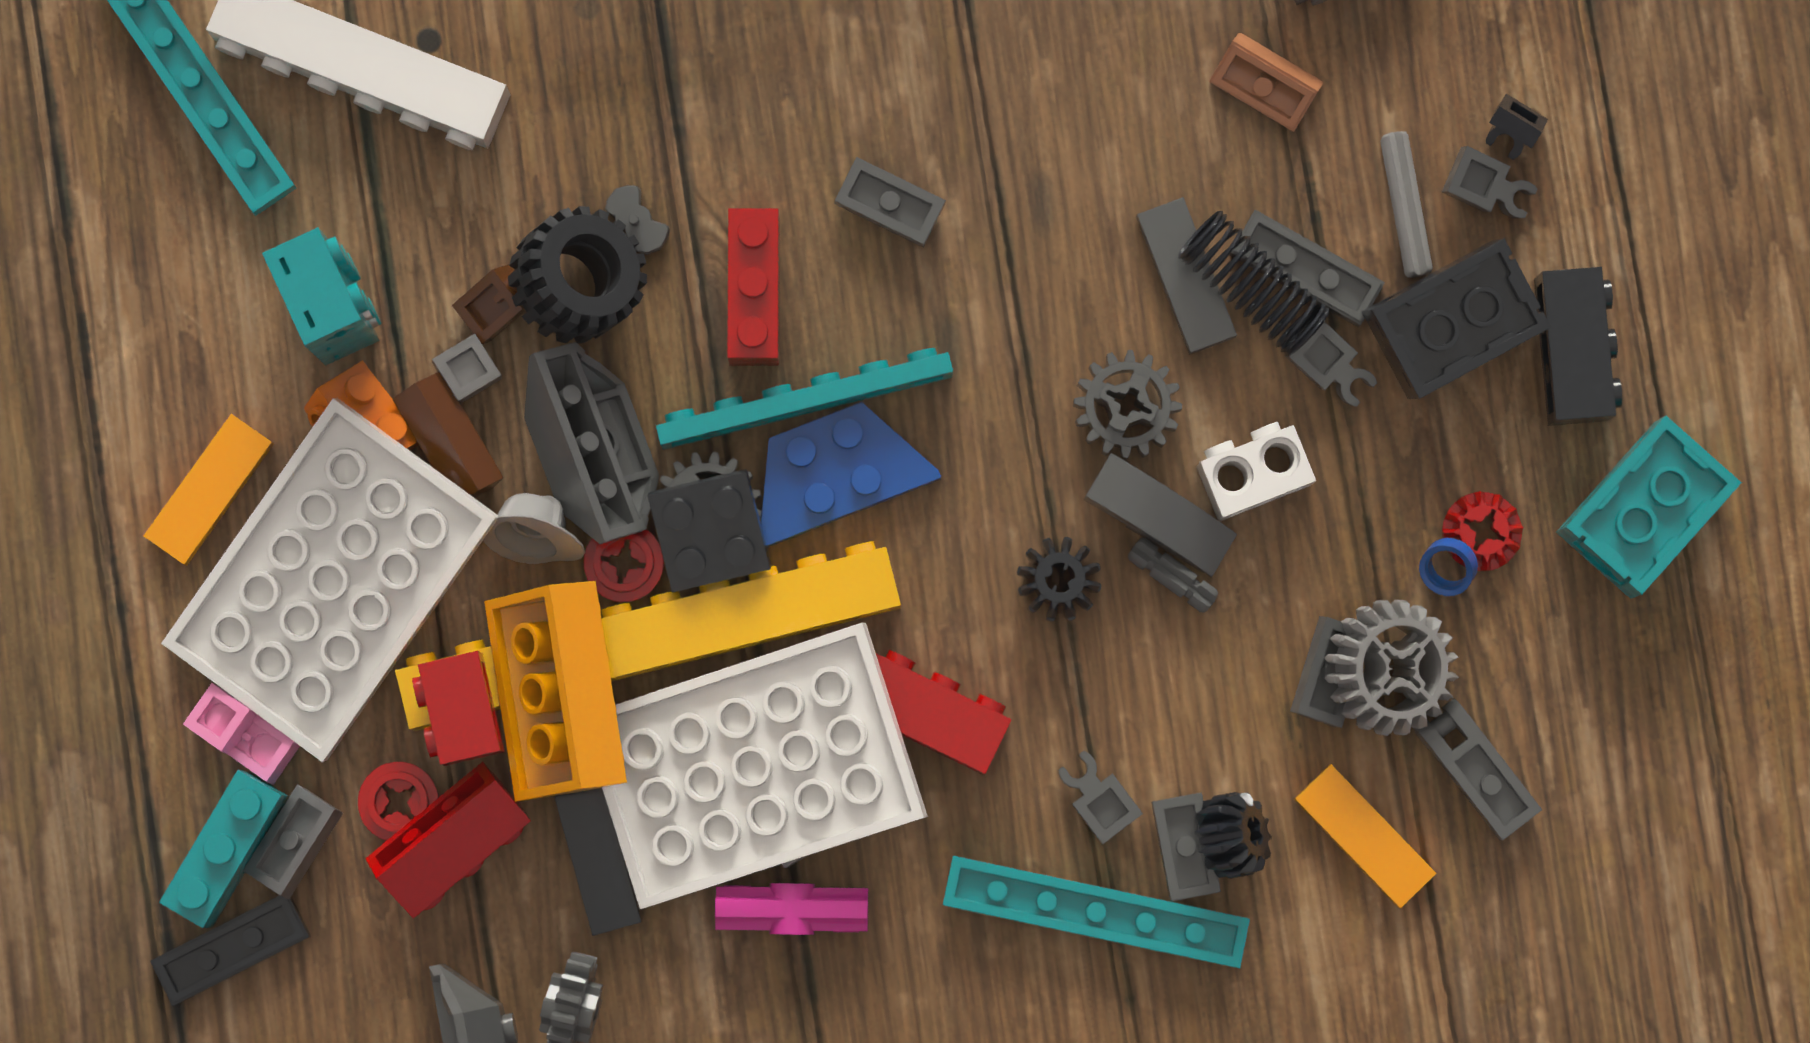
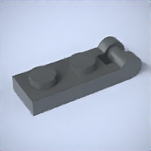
M1453 698L1441 707L1443 711L1441 715L1431 722L1427 720V727L1422 729L1414 728V731L1496 837L1503 841L1542 811V808L1462 705ZM1456 728L1465 740L1454 749H1451L1443 738Z

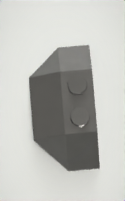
M576 342L531 354L528 363L524 419L553 496L560 501L564 515L599 544L646 530L649 520L647 516L651 509L647 495L649 492L656 491L659 473L625 383L601 363L586 355L585 350Z
M446 964L429 966L443 1043H518L514 1014H505L503 1003Z

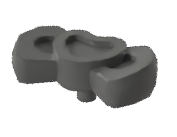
M626 185L614 189L606 201L605 211L609 213V216L615 218V220H621L626 225L624 229L628 238L633 234L640 243L634 247L636 253L649 255L660 251L668 240L669 226L652 220L650 211L646 207L641 206L640 187Z

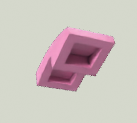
M214 683L210 684L183 723V725L215 748L228 754L272 785H274L300 747Z

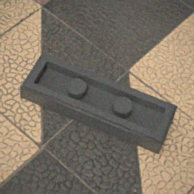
M1184 197L1137 214L1136 219L1189 355L1236 338L1237 333L1223 297L1218 295V285L1210 287L1214 274L1208 279L1202 280L1203 273L1210 266L1209 262L1199 272H1194L1193 270L1205 255V251L1189 265H1185V262L1178 258L1183 246L1196 232Z
M1254 210L1242 231L1241 237H1251L1250 244L1259 243L1258 252L1267 251V259L1275 258V267L1283 266V274H1292L1291 282L1300 281V289H1308V297L1316 296V304H1325L1330 312L1357 327L1361 326L1365 319L1361 311L1373 305L1385 282L1257 210ZM1246 241L1234 248L1229 255L1235 257ZM1254 248L1243 255L1239 261L1245 263ZM1262 256L1253 261L1249 266L1255 268ZM1271 263L1266 265L1259 272L1265 274ZM1279 271L1272 274L1270 278L1274 280ZM1287 278L1282 280L1280 284L1284 285Z

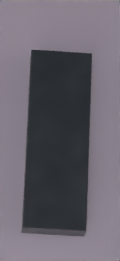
M598 788L555 795V802L592 936L641 923L642 919L603 789Z
M279 895L162 954L150 962L171 1005L176 1006L310 938L311 935L292 896L290 899Z

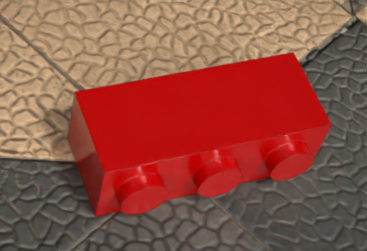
M728 208L727 358L729 366H779V209Z
M888 650L885 657L876 653L902 736L985 775L1012 720L1003 715L1006 706L982 694H979L976 701H973L957 693L961 684L937 672H934L931 679H928L912 671L916 662L892 650Z
M482 761L365 859L376 879L414 919L423 910L426 911L435 907L443 899L445 892L462 878L475 874L482 867L484 860L500 846L508 845L516 840L522 833L523 828L531 820L518 801L515 802V798Z

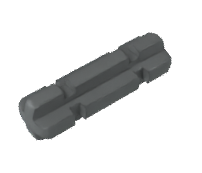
M1140 538L1128 554L1129 561L1142 570L1146 567L1151 571L1149 573L1151 577L1180 598L1183 595L1189 599L1187 603L1199 612L1205 613L1208 611L1218 597L1217 589L1205 580L1202 583L1196 580L1198 575L1166 552L1163 555L1157 551L1159 547L1147 538Z

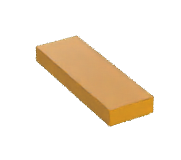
M230 414L143 536L187 566L274 443L233 414Z
M1329 764L1294 798L1295 802L1398 908H1402L1437 874L1332 764Z

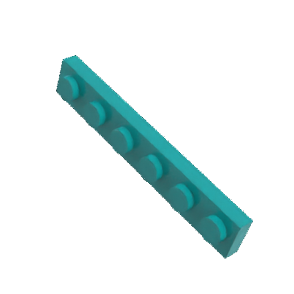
M107 0L255 216L297 189L168 0Z
M936 348L915 351L907 355L908 362L889 367L887 360L867 363L858 367L859 375L840 379L839 372L819 375L810 379L811 387L792 391L790 384L771 387L762 391L763 399L743 403L742 396L723 399L713 403L714 411L695 415L692 408L675 411L664 416L666 423L656 425L660 445L663 450L949 379L953 377L949 352L937 355Z
M952 856L942 904L948 907L1240 968L1250 922V919L958 856Z

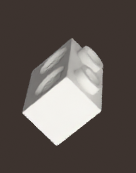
M1275 422L1251 432L1253 441L1235 448L1232 440H1229L1204 451L1207 459L1197 465V470L1218 521H1223L1309 487L1316 481L1294 425L1281 430L1279 423ZM1278 447L1286 451L1290 458L1289 469L1282 473L1271 471L1266 466L1264 460L1267 449ZM1227 465L1235 466L1242 472L1244 484L1240 490L1228 491L1220 485L1218 471L1221 467Z

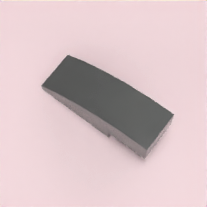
M1112 453L1084 498L1086 502L1124 523L1126 528L1143 538H1147L1155 545L1211 578L1237 535L1230 528L1178 493Z

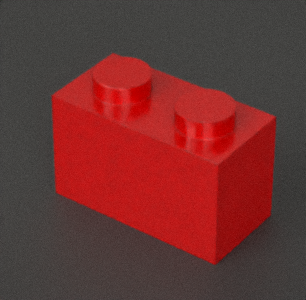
M474 651L418 664L420 676L412 678L418 707L427 706L431 726L423 728L430 758L438 756L440 765L447 766L505 752L483 653Z

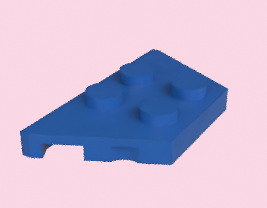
M863 402L773 436L768 441L761 518L766 546L768 548L941 480L940 472Z

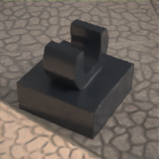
M1505 94L1489 122L1493 126L1486 137V144L1492 146L1496 138L1501 134L1511 136L1514 140V146L1508 157L1514 160L1521 154L1525 145L1532 149L1543 132L1548 119L1510 95Z

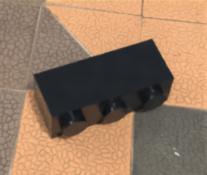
M1602 267L1542 271L1534 278L1536 299L1540 305L1537 312H1544L1551 325V328L1539 334L1548 426L1608 421L1616 416V408H1621L1622 406L1621 382L1619 378H1613L1611 359L1617 358V336L1615 329H1608L1606 310L1612 309L1613 305L1611 282L1609 279L1603 280Z

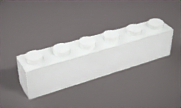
M218 0L206 28L213 40L217 41L215 48L227 55L243 59L245 53L263 59L261 66L280 76L289 78L291 71L308 77L307 84L310 87L328 95L335 96L337 89L355 96L353 103L368 111L381 114L384 107L401 114L399 121L416 130L427 132L429 126L447 132L445 137L447 141L467 150H473L475 144L487 149L489 148L511 95L506 84L294 0Z

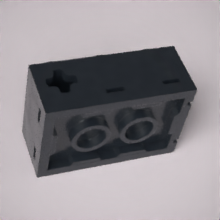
M1505 238L1488 242L1361 311L1407 399H1420L1551 328L1544 312H1537L1540 305L1516 259L1508 257L1513 253Z

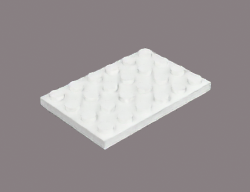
M333 398L161 644L321 762L327 761L496 523L498 515L340 399Z
M859 623L616 704V715L624 755L627 783L603 787L602 789L640 909L928 817L866 623Z

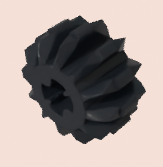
M1065 537L1063 539L1059 553L1055 552L1052 540L1046 538L1042 541L1043 550L1046 555L1045 558L1032 548L1028 549L1025 554L1037 569L1027 566L1018 567V576L1033 579V583L1019 587L1018 594L1019 596H1027L1036 592L1038 597L1028 607L1031 613L1037 612L1043 602L1049 604L1046 613L1047 621L1054 622L1058 606H1063L1066 619L1072 621L1076 618V611L1072 604L1073 601L1086 611L1090 610L1093 606L1091 600L1081 591L1084 590L1091 593H1099L1101 591L1102 585L1100 583L1085 580V576L1096 574L1100 571L1101 567L1099 563L1082 566L1080 562L1090 552L1087 546L1080 548L1074 557L1069 554L1072 546L1071 538ZM1053 567H1062V574L1066 570L1070 572L1072 579L1066 584V592H1056V585L1052 590L1048 587L1046 580L1051 577Z
M1249 792L1226 793L1203 801L1202 810L1196 813L1199 829L1194 834L1199 838L1200 846L1198 852L1204 854L1207 870H1214L1218 878L1228 877L1229 879L1253 875L1255 872L1263 870L1265 860L1271 856L1268 841L1272 839V836L1267 828L1269 819L1263 817L1260 801H1254Z

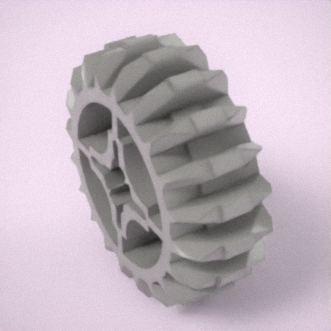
M1377 600L1373 602L1372 608L1370 606L1359 607L1356 609L1357 620L1345 618L1341 621L1346 635L1335 634L1333 637H1330L1333 644L1338 647L1337 654L1331 653L1324 657L1330 664H1335V672L1329 673L1324 679L1328 683L1338 684V688L1330 698L1334 702H1345L1341 712L1345 718H1357L1356 726L1362 730H1371L1373 728L1374 732L1378 735L1388 736L1392 731L1396 735H1407L1410 733L1411 727L1416 729L1427 727V716L1437 717L1442 714L1437 702L1438 699L1448 701L1453 698L1449 690L1445 688L1446 681L1452 682L1459 678L1454 672L1448 671V663L1454 662L1459 657L1454 652L1445 651V647L1453 637L1448 633H1438L1442 621L1437 617H1427V609L1418 605H1413L1410 608V604L1405 600H1394L1392 603H1389L1388 600ZM1391 627H1397L1406 634L1401 641L1395 640L1391 645L1387 642H1380L1376 637ZM1391 659H1393L1394 665L1389 666ZM1394 668V672L1392 676H1390L1389 670H1392ZM1392 691L1403 693L1406 697L1404 701L1391 708H1385L1377 702L1382 694L1389 695Z

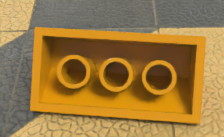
M596 581L546 585L484 601L515 802L627 783Z

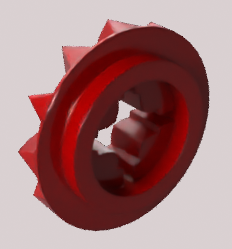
M1478 491L1461 497L1449 508L1443 521L1442 536L1443 538H1454L1466 543L1476 555L1478 562L1477 571H1491L1507 564L1520 549L1524 527L1517 514V508L1512 506L1501 495ZM1491 512L1493 515L1490 519L1492 521L1490 529L1497 533L1496 536L1502 538V541L1487 538L1474 550L1476 532L1463 522L1480 523ZM1448 551L1457 563L1466 568L1465 563L1457 554Z
M646 529L642 532L603 544H599L592 538L584 554V571L588 581H596L597 593L606 599L614 602L638 601L656 588L664 571V559L659 542ZM626 541L630 542L631 558L638 561L639 564H644L645 568L629 569L626 577H623L622 584H619L620 577L617 576V567L603 561V557L610 559L612 556L619 557L622 549H625Z
M390 762L374 769L361 785L358 794V811L361 820L372 834L385 841L412 820L408 815H404L400 811L388 814L384 818L382 817L391 803L390 798L387 796L388 792L384 788L385 785L398 793H403L406 790L410 791L413 787L416 788L411 793L412 797L407 801L408 806L411 808L410 812L414 816L413 818L439 798V793L430 775L411 763Z

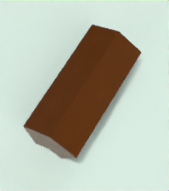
M440 372L414 383L393 398L394 403L431 466L465 492L476 498L493 489L504 478L460 402H458Z

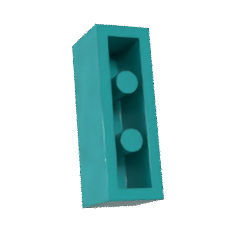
M237 770L159 903L201 928H213L244 876L245 872L243 870L290 796L247 771Z

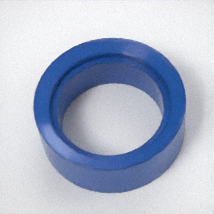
M1442 538L1433 542L1423 554L1419 564V572L1424 584L1433 592L1443 596H1455L1464 592L1474 580L1478 570V562L1473 550L1466 543L1454 538ZM1440 551H1450L1457 554L1465 563L1466 576L1458 581L1443 579L1434 570L1432 564L1433 555Z

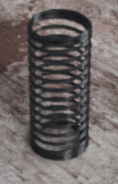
M1217 211L1190 237L1179 252L1178 258L1182 259L1185 265L1191 264L1204 251L1213 238L1229 226L1221 240L1196 264L1193 269L1194 272H1199L1218 252L1221 246L1237 233L1231 245L1203 273L1202 280L1208 279L1226 260L1233 249L1246 241L1239 253L1214 277L1210 287L1217 286L1241 257L1254 248L1247 261L1221 286L1218 295H1223L1249 265L1262 256L1258 265L1233 289L1226 300L1228 303L1236 299L1257 273L1271 263L1266 273L1239 299L1235 305V310L1241 309L1256 294L1267 278L1279 271L1274 281L1246 308L1243 318L1249 317L1264 302L1275 286L1287 278L1282 289L1257 312L1251 321V325L1258 324L1277 304L1283 294L1295 286L1290 297L1271 313L1259 329V333L1268 330L1285 312L1291 302L1304 293L1300 302L1276 324L1268 335V340H1273L1292 321L1301 307L1312 300L1308 310L1281 335L1276 343V348L1281 347V352H1285V356L1294 354L1325 322L1329 315V308H1326V305L1322 303L1316 304V296L1308 297V289H1300V281L1291 282L1292 274H1283V266L1275 267V258L1267 259V251L1258 252L1259 243L1250 244L1251 237H1241L1242 228L1233 230L1234 221H1226L1227 214H1223V211Z

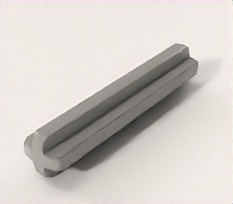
M1403 131L1391 132L1383 135L1380 142L1404 273L1410 278L1422 277L1430 274L1433 266L1409 136Z

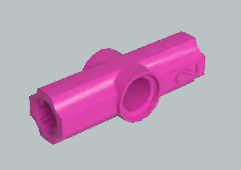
M770 883V887L738 885L716 887L715 930H769V934L814 935V931L857 933L859 931H868V888H815V884Z

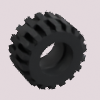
M578 206L572 212L570 208H566L547 218L521 240L516 247L519 251L512 255L509 266L514 268L515 271L508 276L509 287L517 288V293L511 298L515 307L523 305L527 313L521 317L528 325L535 321L540 325L537 332L547 337L554 332L556 333L557 342L568 343L574 338L578 344L585 343L593 337L595 339L600 337L633 312L632 308L640 303L644 295L639 290L647 284V274L640 272V268L646 265L644 253H636L634 247L640 243L634 234L629 238L623 232L626 225L621 220L617 219L613 223L608 221L609 213L601 209L591 215L590 208L586 206ZM561 254L574 256L588 267L595 283L594 297L578 293L566 282L560 268Z

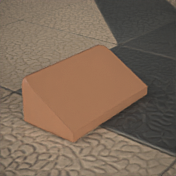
M1238 33L1209 81L1293 132L1323 84V81L1242 33Z

